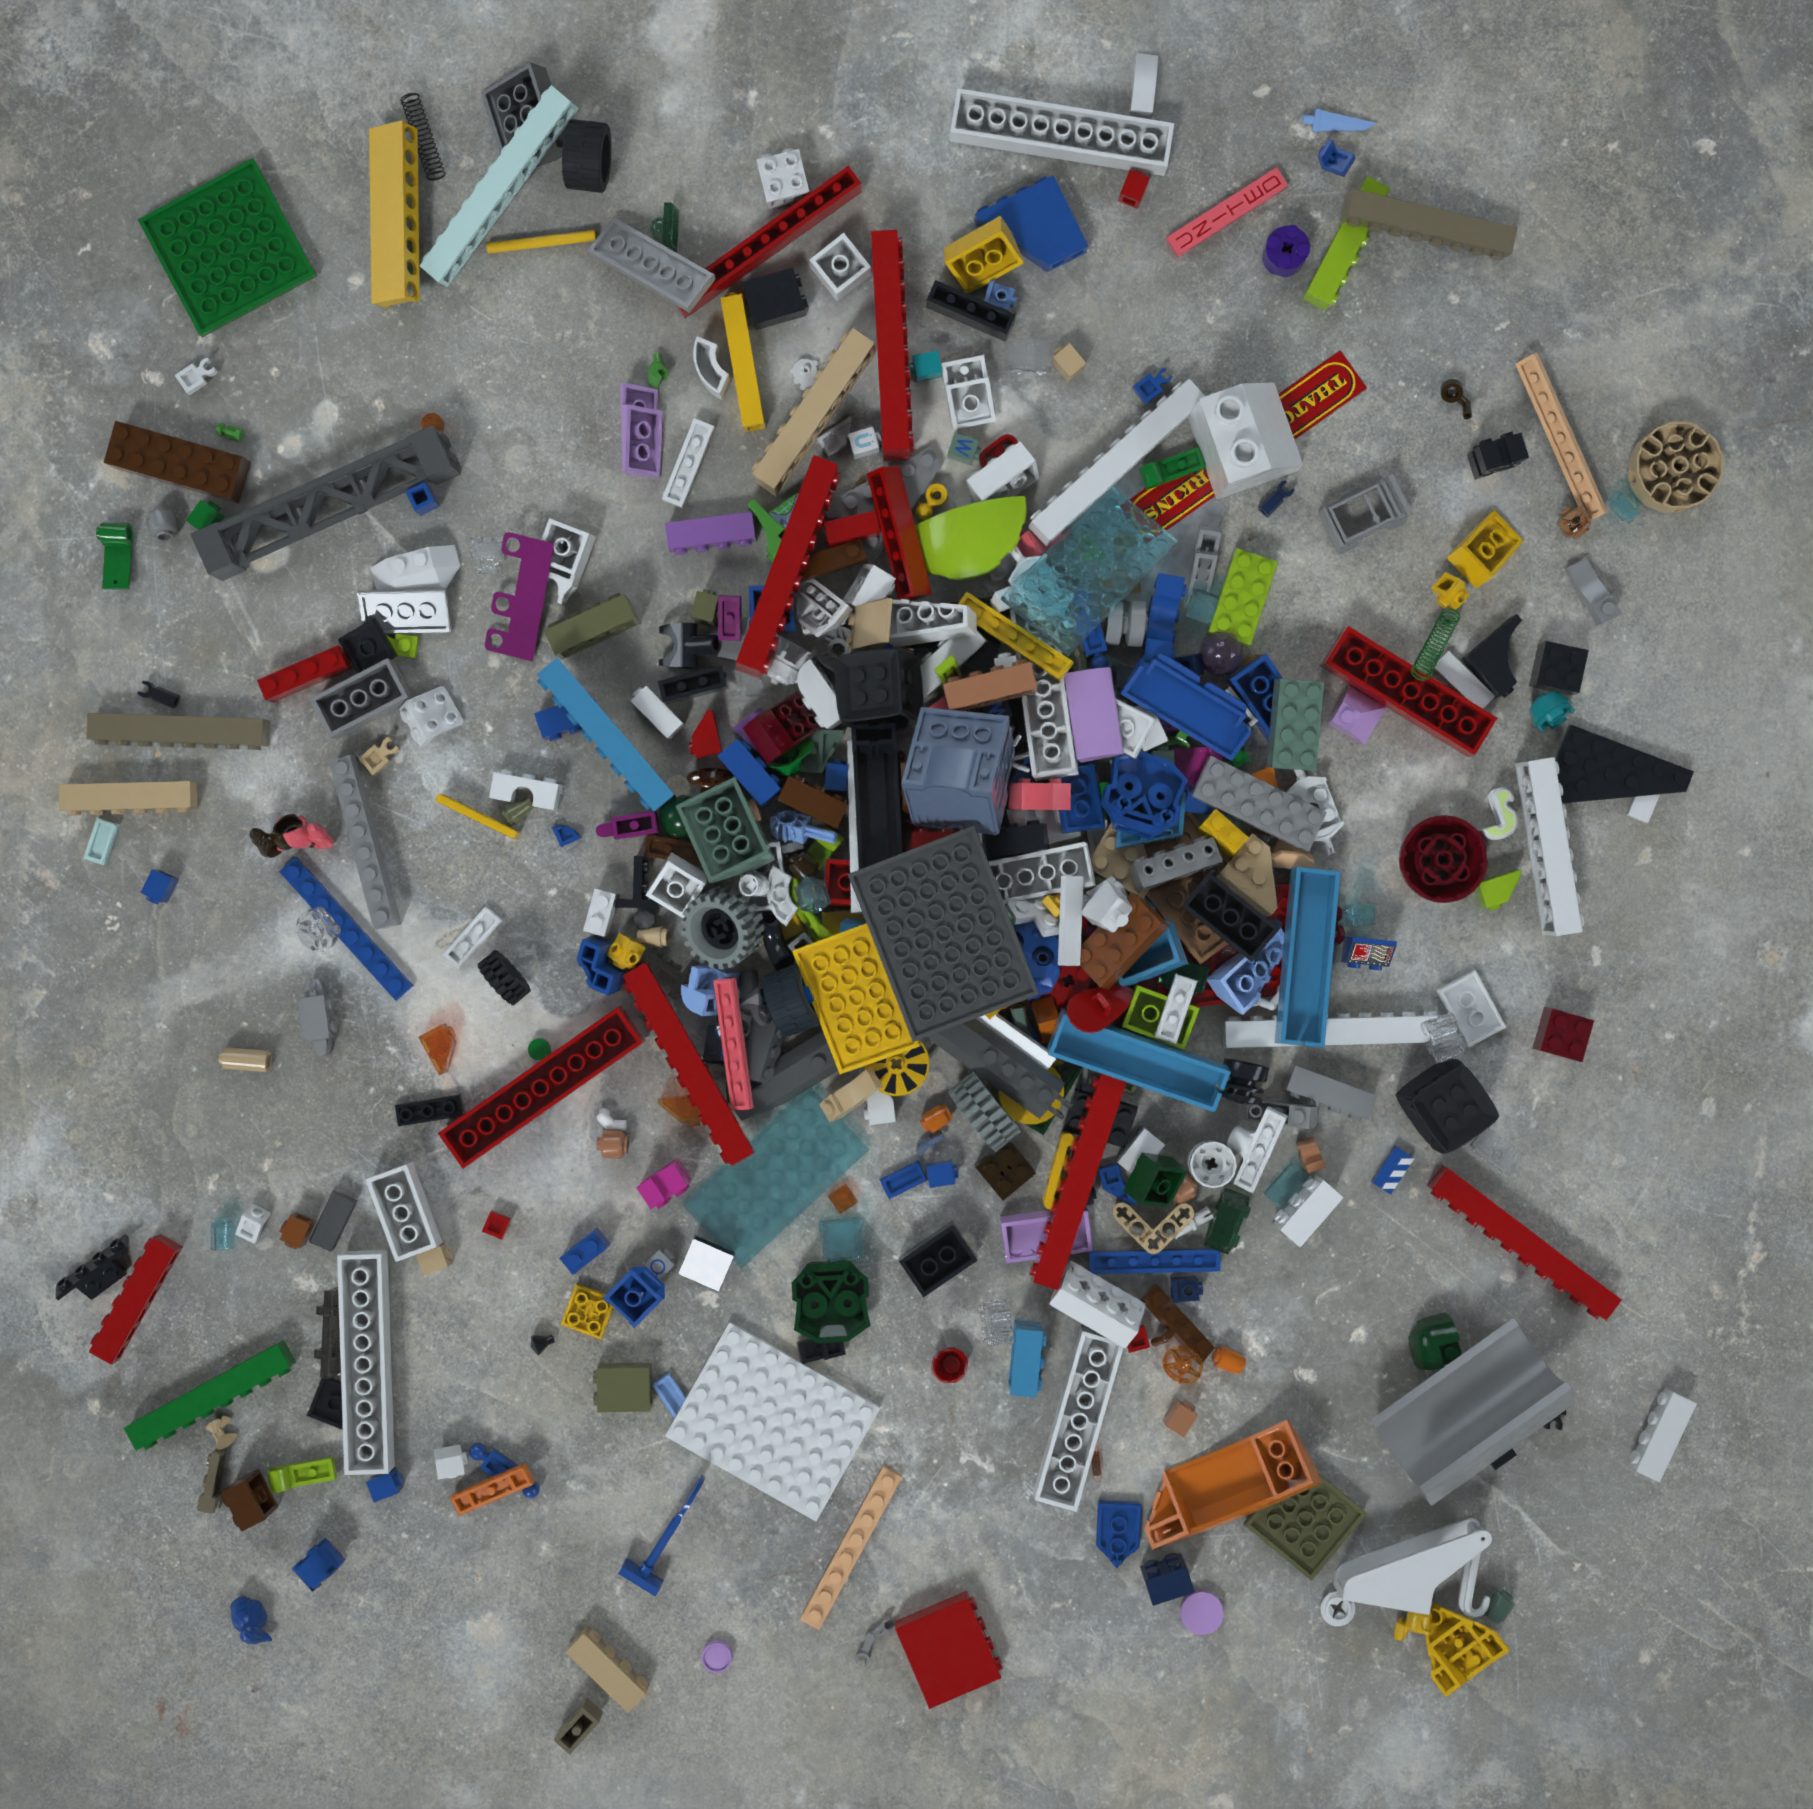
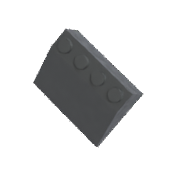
M529 62L481 92L500 154L502 148L509 144L514 137L516 129L525 122L529 111L535 108L541 100L543 92L551 86L545 67ZM565 128L536 167L556 161L562 157Z

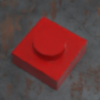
M491 1210L482 1232L502 1240L512 1218Z
M1140 1325L1138 1333L1128 1344L1129 1353L1150 1348L1144 1325Z

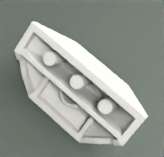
M455 545L432 546L386 558L371 567L377 590L438 589L448 587L456 572L460 569L461 564Z
M814 578L801 582L798 593L794 592L795 620L816 637L840 627L853 610Z

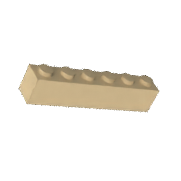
M192 781L58 784L59 811H67L69 816L82 815L81 811H89V815H103V811H111V814H125V810H133V814H147V810L155 809V813H169V809H177V813H190V809L198 808L197 782Z

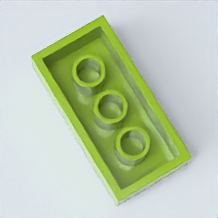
M1238 548L1232 552L1205 635L1244 648H1248L1251 645L1278 561Z

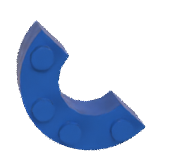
M1162 573L1157 575L1154 584L1155 592L1151 596L1147 613V632L1144 635L1142 648H1145L1144 653L1142 652V660L1151 661L1154 655L1157 657L1161 653L1172 659L1175 658L1176 650L1172 649L1175 643L1176 631H1173L1174 623L1179 621L1180 610H1178L1181 597L1185 598L1187 591L1184 577Z

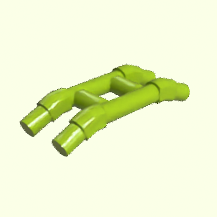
M795 878L791 879L789 895L792 902L798 907L796 914L810 933L812 940L816 942L833 936L820 923L805 900L800 882Z

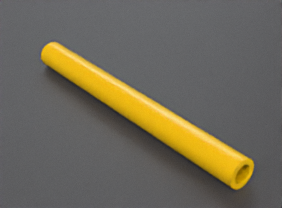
M595 230L486 242L488 254L591 242L596 240Z

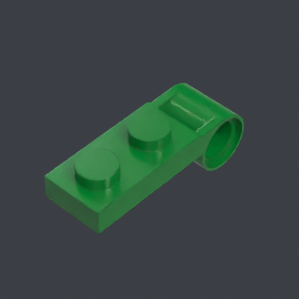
M1199 447L1158 462H1150L1138 469L1147 490L1201 471L1206 466Z

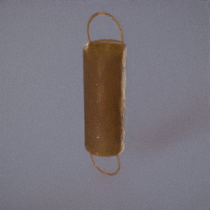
M1098 1449L1097 1452L1094 1451L1091 1460L1093 1478L1094 1476L1102 1475Z

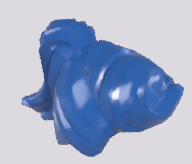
M246 1596L236 1598L230 1605L231 1620L235 1629L240 1632L242 1642L248 1645L267 1641L271 1642L272 1638L269 1634L261 1629L267 1621V1614L262 1603L258 1600H251Z

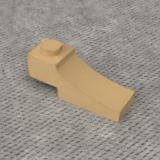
M869 1068L835 1093L830 1094L819 1105L831 1123L843 1118L853 1108L859 1107L883 1086L873 1068Z

